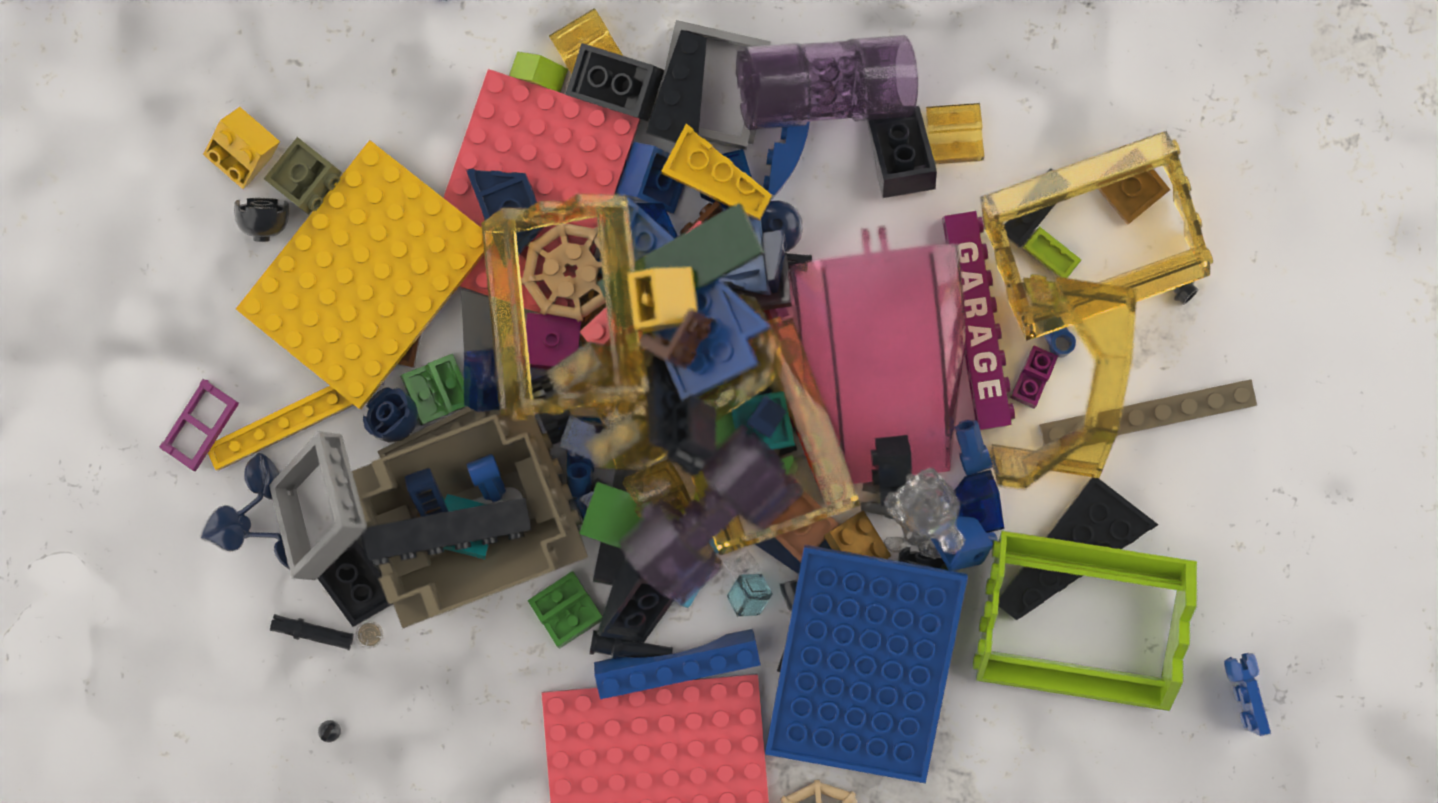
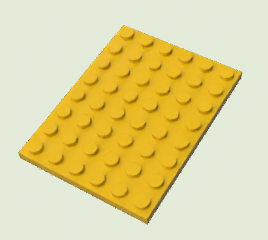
M371 140L368 141L341 175L339 183L337 184L336 182L333 185L335 188L329 190L325 195L323 203L317 211H313L236 307L239 313L358 409H362L494 243L490 234Z

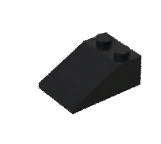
M581 43L565 95L648 122L664 70L645 62Z
M913 106L867 114L866 118L882 198L936 189L937 169L920 107Z
M361 535L317 578L352 627L393 604L388 603L379 578L383 576L379 565L373 566V561H365Z
M629 555L615 575L598 630L599 636L644 643L684 587L674 563Z

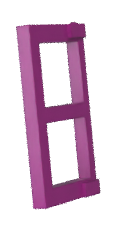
M205 379L201 380L194 395L165 440L159 446L162 451H165L195 472L239 405V402ZM206 391L227 405L212 429L191 415ZM186 421L208 435L193 459L172 446Z

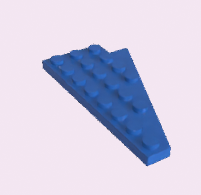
M624 193L599 205L625 267L675 239ZM720 279L695 292L697 312L711 319L712 323L710 324L711 330L708 336L701 340L696 349L697 355L694 361L683 369L665 360L681 400L691 394L697 397L758 366L759 364L748 340L771 329L770 325ZM679 327L653 331L654 336L657 334L671 342Z

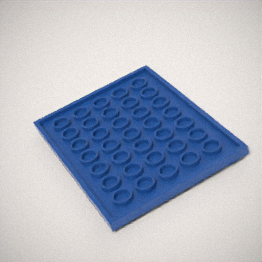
M804 544L765 755L926 784L968 575Z

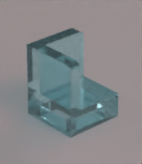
M740 574L727 594V598L737 617L758 616L773 593L762 574Z

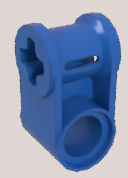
M572 447L567 449V484L572 497L583 498L591 492L592 477L595 469V448H591L590 451L573 450Z

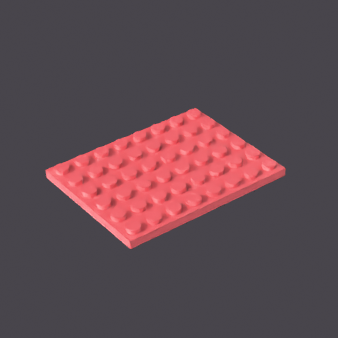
M488 69L443 198L490 234L466 170L526 173L546 226L532 242L558 225L559 221L589 228L598 227L601 229L602 234L606 220L599 205L615 197L641 120ZM567 235L569 243L584 246L588 238ZM561 236L542 249L549 253L562 244ZM493 243L459 286L542 314L540 313L541 309L525 285L521 284L520 280L524 274L528 246L509 267L504 268ZM595 243L590 249L593 256L595 255L597 249ZM539 253L534 276L543 273L545 257ZM567 265L565 267V277L571 276L575 278L577 276L575 271L578 267L576 265L573 267ZM545 281L536 282L548 300L552 295L551 290ZM558 297L554 303L575 308L574 300Z
M758 674L701 678L600 699L597 687L542 692L551 803H769Z

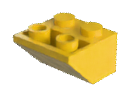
M238 107L219 121L203 155L242 189H245L271 160L280 141L245 110Z
M691 267L654 268L628 273L635 329L647 333L679 327L690 308L697 311Z

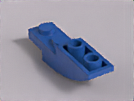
M793 90L791 97H786L784 113H788L789 118L788 124L782 123L780 140H785V144L775 142L774 149H768L766 165H771L770 176H764L763 188L772 195L771 199L781 191L791 177L807 139L810 120L800 118L803 91Z

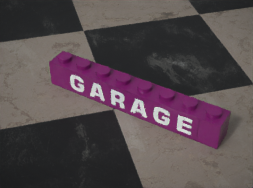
M976 211L946 215L942 218L974 417L979 424L980 430L1012 425L1011 420L1015 419L1013 403L1008 404L1007 393L1011 392L1008 376L1004 377L1002 366H1006V357L1004 350H999L998 340L1002 339L1000 324H995L993 313L997 312V303L995 296H990L989 286H993L991 270H986L985 260L988 259V249L986 243L982 244L980 233H984L982 217H977Z

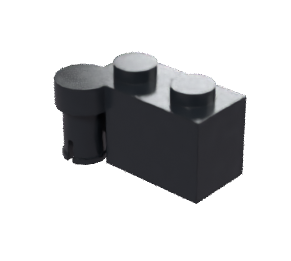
M692 394L672 407L673 445L666 452V460L680 466L681 470L690 476H697L701 472L705 461L716 454L717 448L716 408Z
M908 435L875 438V450H870L872 466H876V469H871L873 486L878 485L880 506L886 507L892 506V503L914 501L912 453Z

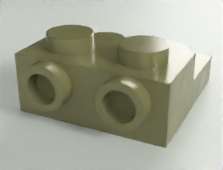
M297 137L265 176L264 180L309 215L311 211H317L323 203V196L327 191L333 190L335 188L333 185L336 182L337 184L339 183V176L342 172Z

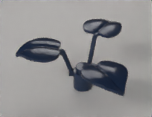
M257 453L248 461L244 471L246 485L249 490L258 494L257 497L240 511H236L228 505L217 508L206 522L201 539L231 552L238 550L242 546L244 538H276L278 541L274 545L275 555L280 563L289 569L281 534L250 532L251 521L244 515L259 503L263 496L272 500L269 485L279 475V472L266 455Z

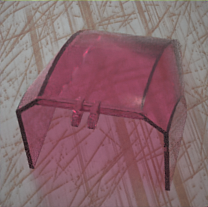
M880 226L877 232L881 252L871 253L870 233L867 228L861 229L863 254L821 259L793 265L790 268L792 309L802 383L844 485L872 481L871 469H876V466H872L870 450H875V438L908 435L912 453V476L947 472L951 469L965 352V313L958 244L929 245L889 251L885 226Z

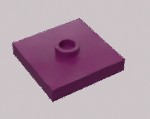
M527 312L522 367L576 372L581 321L578 322L577 319L557 315Z

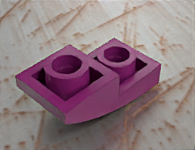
M1033 345L1010 398L1035 409L1046 382L1051 376L1058 356Z

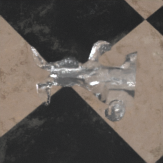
M933 468L922 470L917 476L913 474L907 475L906 482L908 485L899 488L898 492H890L884 501L887 512L901 526L903 531V537H887L884 540L886 548L891 552L897 553L906 550L909 546H917L923 556L941 558L939 552L931 548L929 543L930 539H937L944 551L950 553L959 551L963 547L965 539L956 529L960 503L953 489Z

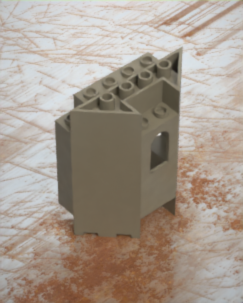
M530 403L500 415H492L374 460L371 464L352 471L366 527L421 517L407 490L405 477L425 468L431 469L444 500L447 494L469 500L482 497L483 495L478 485L475 486L471 479L466 463L493 454L505 488L513 487L521 493L522 498L525 497L531 530L524 532L525 537L509 540L508 535L497 537V543L489 544L485 560L444 549V553L428 556L427 551L418 552L417 558L401 561L400 556L389 558L390 563L379 565L383 576L379 578L388 603H393L402 629L588 558L582 536L579 534V526L582 525L580 515L577 509L573 510V507L570 506L568 500L573 499L568 484L562 485L559 474H562L563 471L558 458L552 459L553 454L550 449L553 448V444L547 433L543 434ZM437 507V508H435V509L429 510V511H427L426 513H430V512H433V511H435V510H438V509H440V507Z

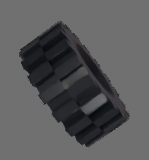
M553 372L527 382L531 398L551 443L555 445L578 435L572 414Z

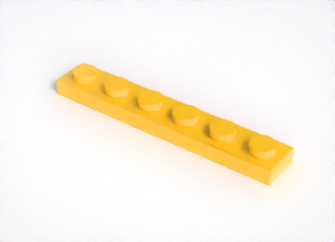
M328 386L216 440L208 455L215 470L220 471L354 405L334 388Z

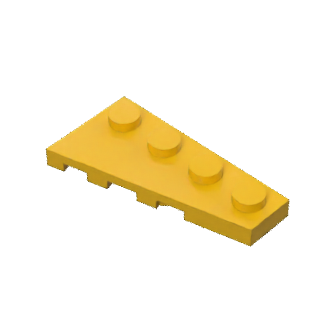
M687 124L661 171L663 175L729 207L738 203L742 204L747 216L758 221L761 220L772 198V195L749 175L743 173L731 160L713 148V145L700 137Z

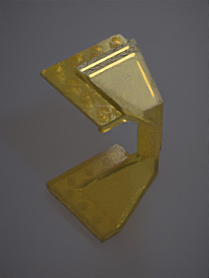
M1035 274L1030 275V278L1023 277L1022 284L1030 303L1029 312L1067 319L1093 357L1094 370L1082 426L1037 450L992 444L990 456L997 486L1026 490L1049 471L1100 478L1118 434L1133 359L1137 289L1056 276L1054 277V282L1046 281L1047 277Z

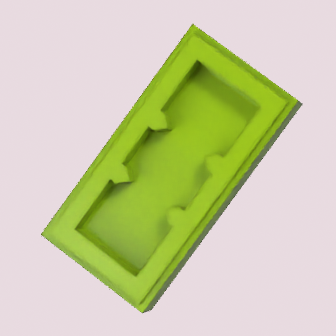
M1040 226L1022 247L1024 251L1063 282L1066 281L1081 262L1078 256Z

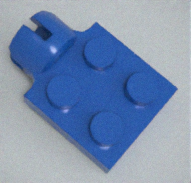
M1253 653L1242 654V658L1239 659L1240 663L1236 658L1232 659L1230 657L1226 659L1224 667L1227 678L1230 682H1235L1236 685L1233 686V693L1236 701L1241 702L1243 712H1240L1243 727L1248 728V731L1259 736L1271 734L1258 683L1255 680V677L1260 675L1255 655Z

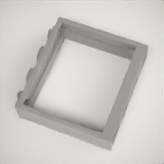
M676 20L662 83L681 30L702 37L761 50L741 137L699 127V136L708 142L747 150L748 143L753 144L757 129L752 128L754 117L759 118L763 102H758L760 91H766L769 76L764 75L766 65L771 66L775 50L770 49L771 41Z
M318 431L269 485L291 577L296 579L316 580L367 528L342 434ZM320 465L335 525L311 549L296 489Z

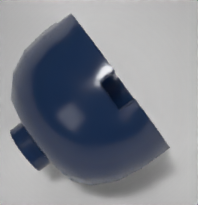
M780 200L770 201L761 218L763 235L765 232L779 230L785 232L787 241L786 253L793 249L801 240L804 229L802 217L791 204Z
M397 387L396 389L383 388L375 393L366 405L369 408L367 417L363 415L364 428L368 433L388 443L402 441L414 431L419 416L415 401L406 392Z

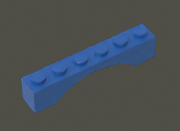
M749 629L726 634L705 645L674 654L645 658L619 657L594 662V676L600 699L761 666L754 631Z

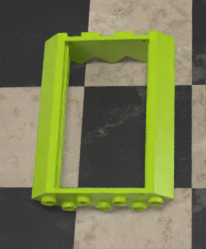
M1001 531L999 541H994L992 546V557H995L991 566L990 578L986 582L985 594L988 595V600L985 602L984 616H981L979 622V632H982L981 639H979L977 653L974 654L972 669L977 670L976 681L1170 711L1183 684V659L1190 646V621L1197 607V561ZM1005 563L1177 590L1161 678L991 651L992 633L998 615L999 591L1004 579Z

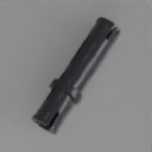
M274 614L270 626V631L291 635L296 640L303 638L347 649L348 651L351 649L350 645H352L354 638L353 633L304 622L302 618L295 620Z

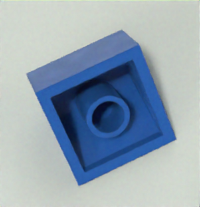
M633 142L616 193H624L636 202L674 214L684 184L663 175L661 172L671 153L653 145Z

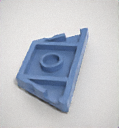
M748 216L764 250L761 220L758 221ZM765 254L720 278L728 287L766 296L770 295Z

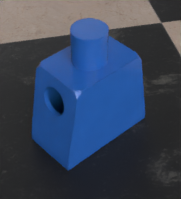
M937 515L928 532V536L949 571L981 565L992 549L993 542L998 541L995 533H986L979 521L971 517Z

